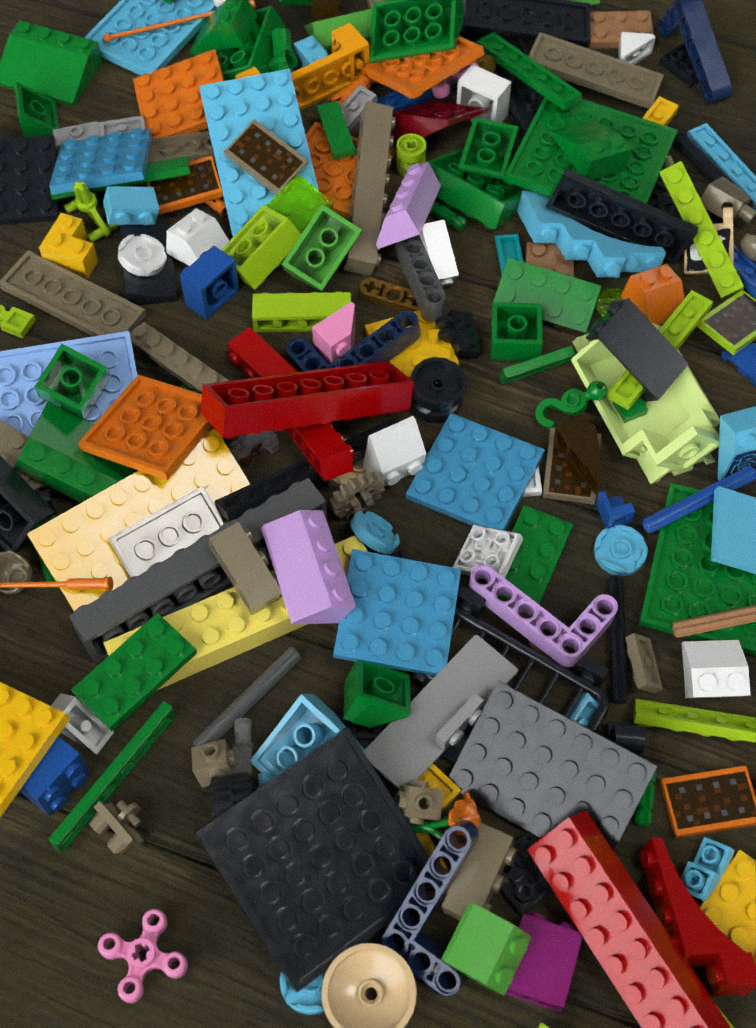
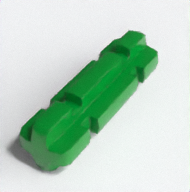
M434 200L429 214H435L436 218L445 220L446 224L449 226L453 225V228L458 231H462L466 227L467 220L460 215L457 217V213L443 205L439 206V203Z
M656 771L636 807L634 822L638 826L649 827L652 821V813L650 811L653 809Z

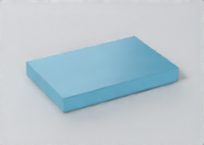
M720 486L714 490L711 561L756 574V497Z

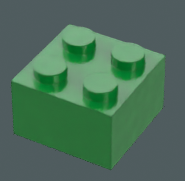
M492 302L490 360L527 361L541 356L542 304Z
M61 343L34 387L39 398L85 420L108 383L110 375L108 367Z

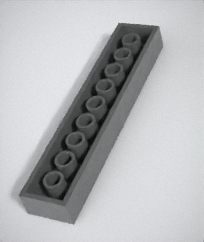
M307 478L302 482L293 483L288 490L279 495L269 497L265 503L256 508L248 509L241 517L224 523L210 535L201 536L189 547L174 552L170 558L163 562L154 563L144 573L128 578L118 588L104 592L97 600L88 605L85 604L78 607L69 617L80 641L94 663L96 664L109 656L103 642L143 626L156 613L161 617L167 616L200 602L232 584L208 545L210 537L239 522L242 528L247 527L254 538L253 546L257 552L261 550L269 562L271 558L261 530L264 524L298 510H323L327 520L326 500L311 480Z

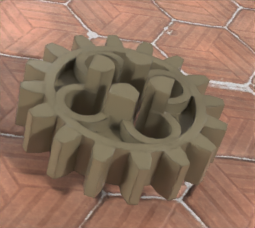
M367 471L363 476L359 473L356 478H349L347 480L348 483L340 485L339 491L333 492L334 497L329 500L331 503L330 507L339 518L345 516L347 519L358 511L365 512L367 507L375 504V499L382 497L380 493L385 491L383 487L385 484L376 472L370 474ZM357 492H358L359 495H360L358 498H356V496H355V494H356Z

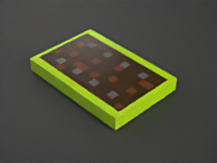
M741 290L707 313L697 327L732 355H735L756 340V300L744 290Z

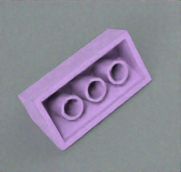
M429 162L421 165L416 163L407 169V173L384 219L376 243L378 249L420 234L441 187Z
M298 510L261 527L292 625L339 623V620L344 619L354 609L356 605L323 510Z

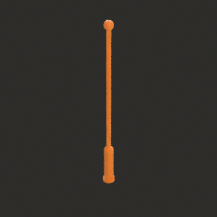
M248 0L253 9H255L254 0ZM214 11L112 35L106 33L103 36V40L108 43L115 38L209 17Z
M108 576L105 578H71L67 581L0 582V588L67 587L69 590L105 589L108 591L113 589V578Z

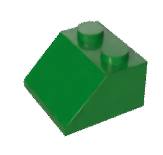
M359 659L356 660L344 681V719L354 724L372 728L409 717L411 714L410 675Z

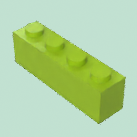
M351 292L253 294L252 321L254 331H312L313 326L350 303Z

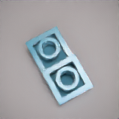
M704 837L694 862L688 861L681 877V881L691 896L706 902L720 882L735 851L731 847Z

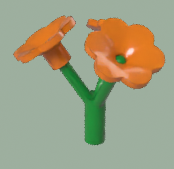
M464 792L463 800H457L454 803V808L449 811L448 816L441 818V820L424 821V824L409 823L414 833H431L439 840H441L443 834L436 830L437 828L451 827L461 820L473 822L478 829L481 819L477 812L476 804L470 797L469 792ZM456 830L457 836L462 835L465 839H467L466 834L464 832Z

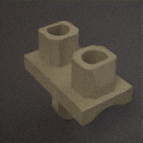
M121 800L115 806L112 802L104 804L102 801H99L94 806L97 813L89 825L99 835H104L110 828L114 830L116 834L107 842V846L114 854L121 855L131 846L139 847L145 841L135 829L141 824L140 819L137 817L141 807L136 802L127 806Z

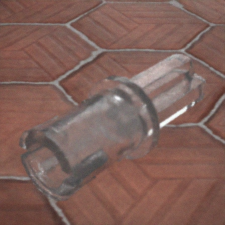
M248 718L234 720V744H232L231 749H235L238 757V766L234 767L235 774L248 772L251 775L252 751L255 749V746L252 743L251 737L252 720Z

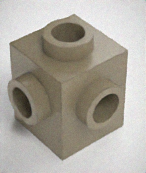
M225 739L191 748L192 771L202 788L209 786L212 777L235 774V767L238 766V757L235 749L230 750Z
M411 780L410 785L400 784V790L395 795V803L403 816L406 817L408 823L424 824V819L441 820L444 790L428 788L429 782Z

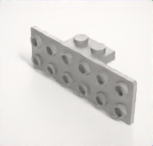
M474 635L411 701V714L409 717L391 722L365 749L366 757L371 765L399 790L400 784L410 785L411 780H418L450 745L455 746L464 735L463 731L469 724L472 726L476 724L497 681L500 680L508 684L517 674L518 669L481 637Z

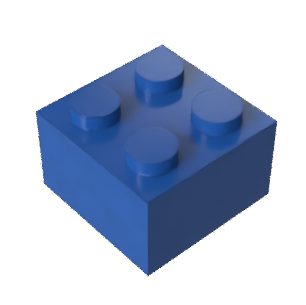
M214 245L209 250L203 252L193 264L187 266L180 274L185 305L206 320L240 291L235 259Z
M58 736L20 790L26 798L50 817L54 811L58 812L64 807L67 797L75 789L77 790L85 784L90 771L80 753Z

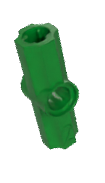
M276 28L272 31L273 57L269 59V68L272 72L290 69L291 73L293 68L297 67L298 59L292 51L290 30L287 28Z

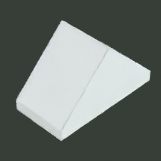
M621 32L618 59L636 64L652 53L656 36L653 34Z

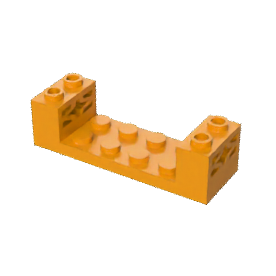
M351 23L331 31L332 54L291 72L299 110L338 93L354 82L357 76L360 74L364 75L362 67L369 64V43ZM253 67L235 75V79L261 73Z

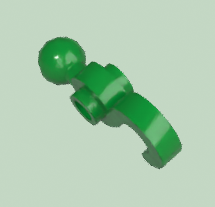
M593 381L585 392L579 389L566 391L561 397V401L556 398L544 399L536 408V419L545 429L556 428L552 420L545 418L546 412L549 409L554 408L564 414L577 416L585 412L589 400H603L608 392L607 386L601 381Z

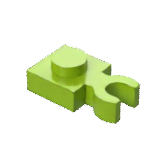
M0 304V327L2 331L23 339L36 321L34 315L12 307L8 312Z

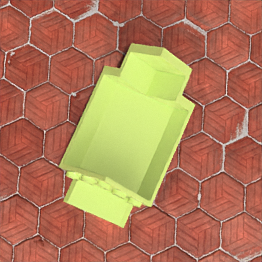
M652 323L658 330L661 328V326ZM588 334L577 337L572 343L578 354L571 361L586 389H588L589 384L593 381H601L606 384L609 391L626 371V368L599 339L588 341L586 339ZM688 365L659 400L649 402L643 400L648 408L646 415L629 422H623L612 404L613 401L608 399L607 395L603 400H593L622 455L637 459L650 484L660 481L664 475L672 472L673 476L693 470V465L704 461L708 465L716 462L710 452L719 446V434L715 427L720 424V419Z

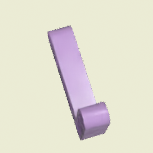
M478 565L471 571L468 589L486 599V607L564 667H571L579 662L611 625L618 610V604L612 596L606 594L599 595L568 628L491 567ZM484 579L488 583L483 585L477 583L476 580ZM506 596L509 601H501L497 597ZM597 609H605L609 614H602ZM519 613H527L531 618H522ZM580 628H588L592 631V633L586 634L582 632ZM541 630H549L553 633V635L546 636L541 632ZM563 647H571L575 653H567Z

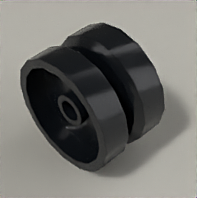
M432 357L418 363L410 378L414 382L410 410L419 419L426 422H446L451 413L457 415L461 408L466 390V376L455 362L446 358Z

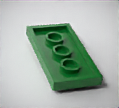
M508 257L493 302L542 304L543 321L586 334L602 286Z
M524 505L512 530L514 533L521 534L523 541L505 579L539 605L571 533L573 524ZM506 596L497 597L501 601H509Z
M156 613L74 686L71 691L112 732L197 654V650L163 617Z

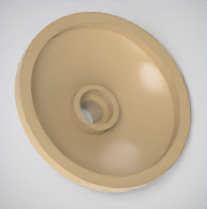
M365 943L346 949L330 964L323 980V1008L334 1028H404L411 1019L416 1006L417 987L411 968L397 952L380 944ZM369 988H375L377 991V997L374 1000H369L366 997V992Z

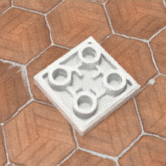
M473 525L452 568L461 569L460 574L470 576L471 571L476 566L487 565L505 578L523 541L522 535Z

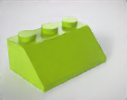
M263 205L222 248V251L235 259L238 278L246 285L256 289L281 264L282 260L289 254L301 236V233L289 218Z

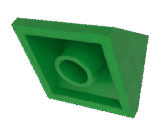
M16 82L14 86L18 118L24 137L53 136V130L59 129L55 100Z

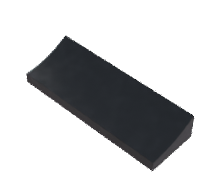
M567 168L550 191L546 208L621 241L644 246L663 247L666 252L664 260L676 264L698 232V227Z
M130 185V186H125V187H148V186ZM169 212L157 215L155 225H121V240L128 235L140 236V234H146L162 243L166 253L167 230L170 228ZM166 253L167 259L162 271L148 277L137 276L128 272L123 267L127 300L138 306L176 302L173 257Z

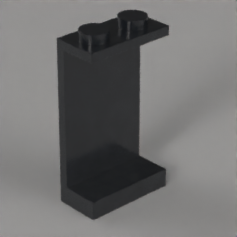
M629 298L621 301L615 300L606 308V315L591 325L590 329L592 331L587 335L586 339L588 341L599 339L645 389L640 396L645 402L659 400L689 363Z

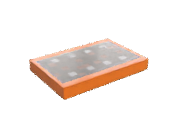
M212 155L190 161L189 175L147 182L148 187H154L159 206L158 215L223 197Z
M746 765L664 778L660 781L675 838L756 825V797Z

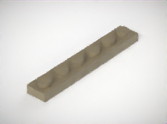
M145 322L134 328L130 333L133 347L199 394H202L203 384L229 381Z

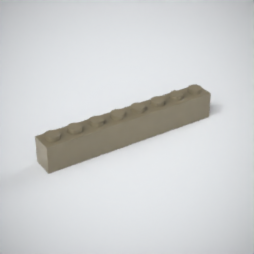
M366 101L361 114L349 222L362 229V233L344 258L343 265L344 271L371 276L374 268L379 267L381 254L378 253L376 243L380 234V227L382 228L385 219V213H382V208H385L387 202V194L384 193V188H387L390 177L389 174H386V170L389 169L392 158L388 151L391 150L394 139L390 132L393 131L396 117H392V106Z

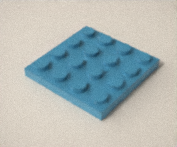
M135 128L125 133L112 132L107 136L101 137L92 135L83 140H66L61 144L49 185L52 195L72 192L76 181H84L88 189L144 180L152 141L150 128Z
M451 413L427 454L425 461L422 463L423 468L417 472L407 490L406 499L471 526L477 525L505 531L544 456L545 449Z
M352 549L347 581L356 606L344 619L339 620L333 658L354 662L359 659L388 668L436 676L447 665L461 569Z

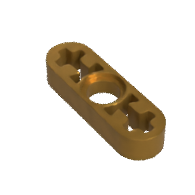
M367 278L360 283V297L365 302L398 312L420 310L418 305H412L416 303L411 289L375 278ZM389 294H397L400 298L392 301L387 296Z

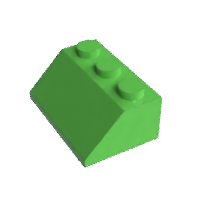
M373 8L312 22L305 25V30L308 37L313 35L326 52L332 51L331 31L348 23H351L369 43L371 40Z
M321 204L281 265L285 272L302 283L323 291L362 233V229Z

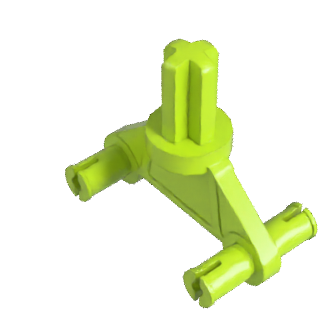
M76 181L73 187L76 195L75 199L64 205L65 210L68 214L77 209L87 212L99 228L87 234L91 243H94L103 236L107 238L111 235L110 231H113L120 225H108V222L105 224L95 209L98 202L96 198L98 197L97 192H90L84 181Z

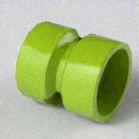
M405 134L397 140L396 169L401 176L405 177L410 166L416 163L420 165L426 163V142L420 135Z

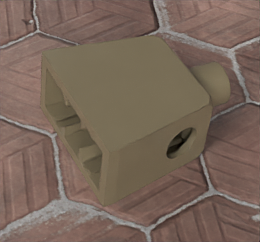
M723 176L711 182L700 198L706 210L722 219L723 208L733 207V221L741 218L750 224L756 216V210L748 206L751 196Z

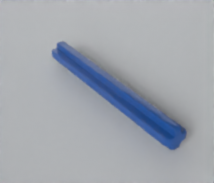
M748 466L643 519L644 530L648 533H653L714 501V490L718 486L735 491L755 481L756 470Z

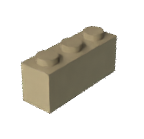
M237 522L210 537L208 545L250 614L254 615L281 599L282 593L276 574L271 575L267 568L269 563L266 556L261 550L257 552L253 546L254 538L247 527L242 528L240 523Z
M483 823L479 824V838L476 845L451 884L442 904L444 914L459 921L469 902H473L491 912L492 905L489 904L492 894L493 892L499 893L505 879L501 875L505 865L511 866L517 849L514 848V838Z

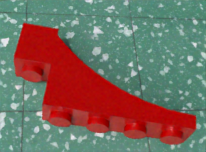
M651 838L639 851V860L645 871L648 892L652 896L656 916L690 967L705 966L707 981L711 985L714 997L749 994L756 988V963L752 952H745L706 916L678 876L663 838Z

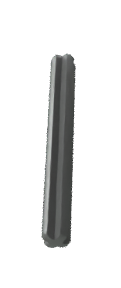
M289 647L193 740L194 746L218 741L301 659L300 653L295 648Z

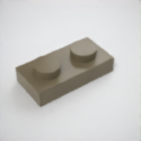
M636 633L625 637L628 647L627 654L632 663L633 680L637 685V689L653 694L662 691L663 687L651 639Z

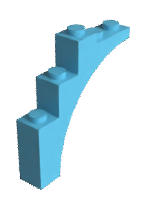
M522 191L516 211L533 242L556 243L565 260H587L596 277L619 278L621 272H644L662 265L666 254L663 247L644 246L608 237L587 228L567 216L546 208L548 196L534 191Z

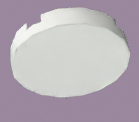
M140 234V236L128 235L121 241L118 248V260L122 267L137 276L148 277L156 275L162 271L167 256L164 252L163 244L156 238L146 234Z

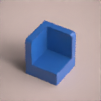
M605 491L598 493L596 506L605 529L615 527V525L626 526L632 523L635 514L632 503L624 504L621 496L607 498Z

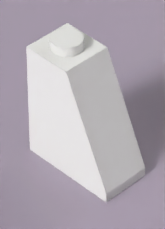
M445 220L426 223L419 236L442 288L451 286L459 276Z

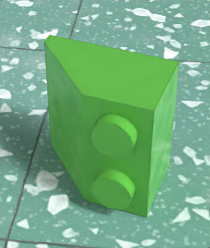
M469 902L441 960L475 982L504 996L532 937L512 923L473 902Z

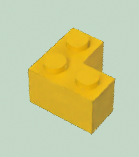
M60 213L39 247L42 257L85 279L89 278L98 263L94 244L86 241L87 234L83 220Z

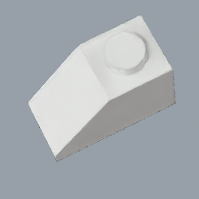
M60 693L51 705L66 713L70 718L61 733L95 755L99 753L114 733L75 696Z

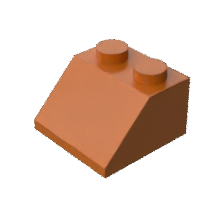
M668 264L630 276L620 296L623 300L629 298L650 322L659 326H663L685 299L682 280Z

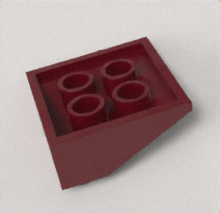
M432 100L393 112L392 117H396L393 140L397 141L401 136L410 133L420 135L425 139L485 114L488 108Z

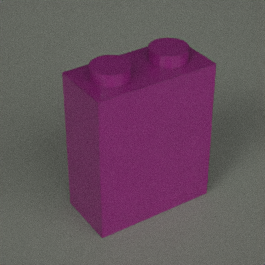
M530 912L529 915L523 913L519 929L532 938L505 994L561 1013L565 1006L583 936L571 924L560 922L557 925L548 922L547 917L534 912Z

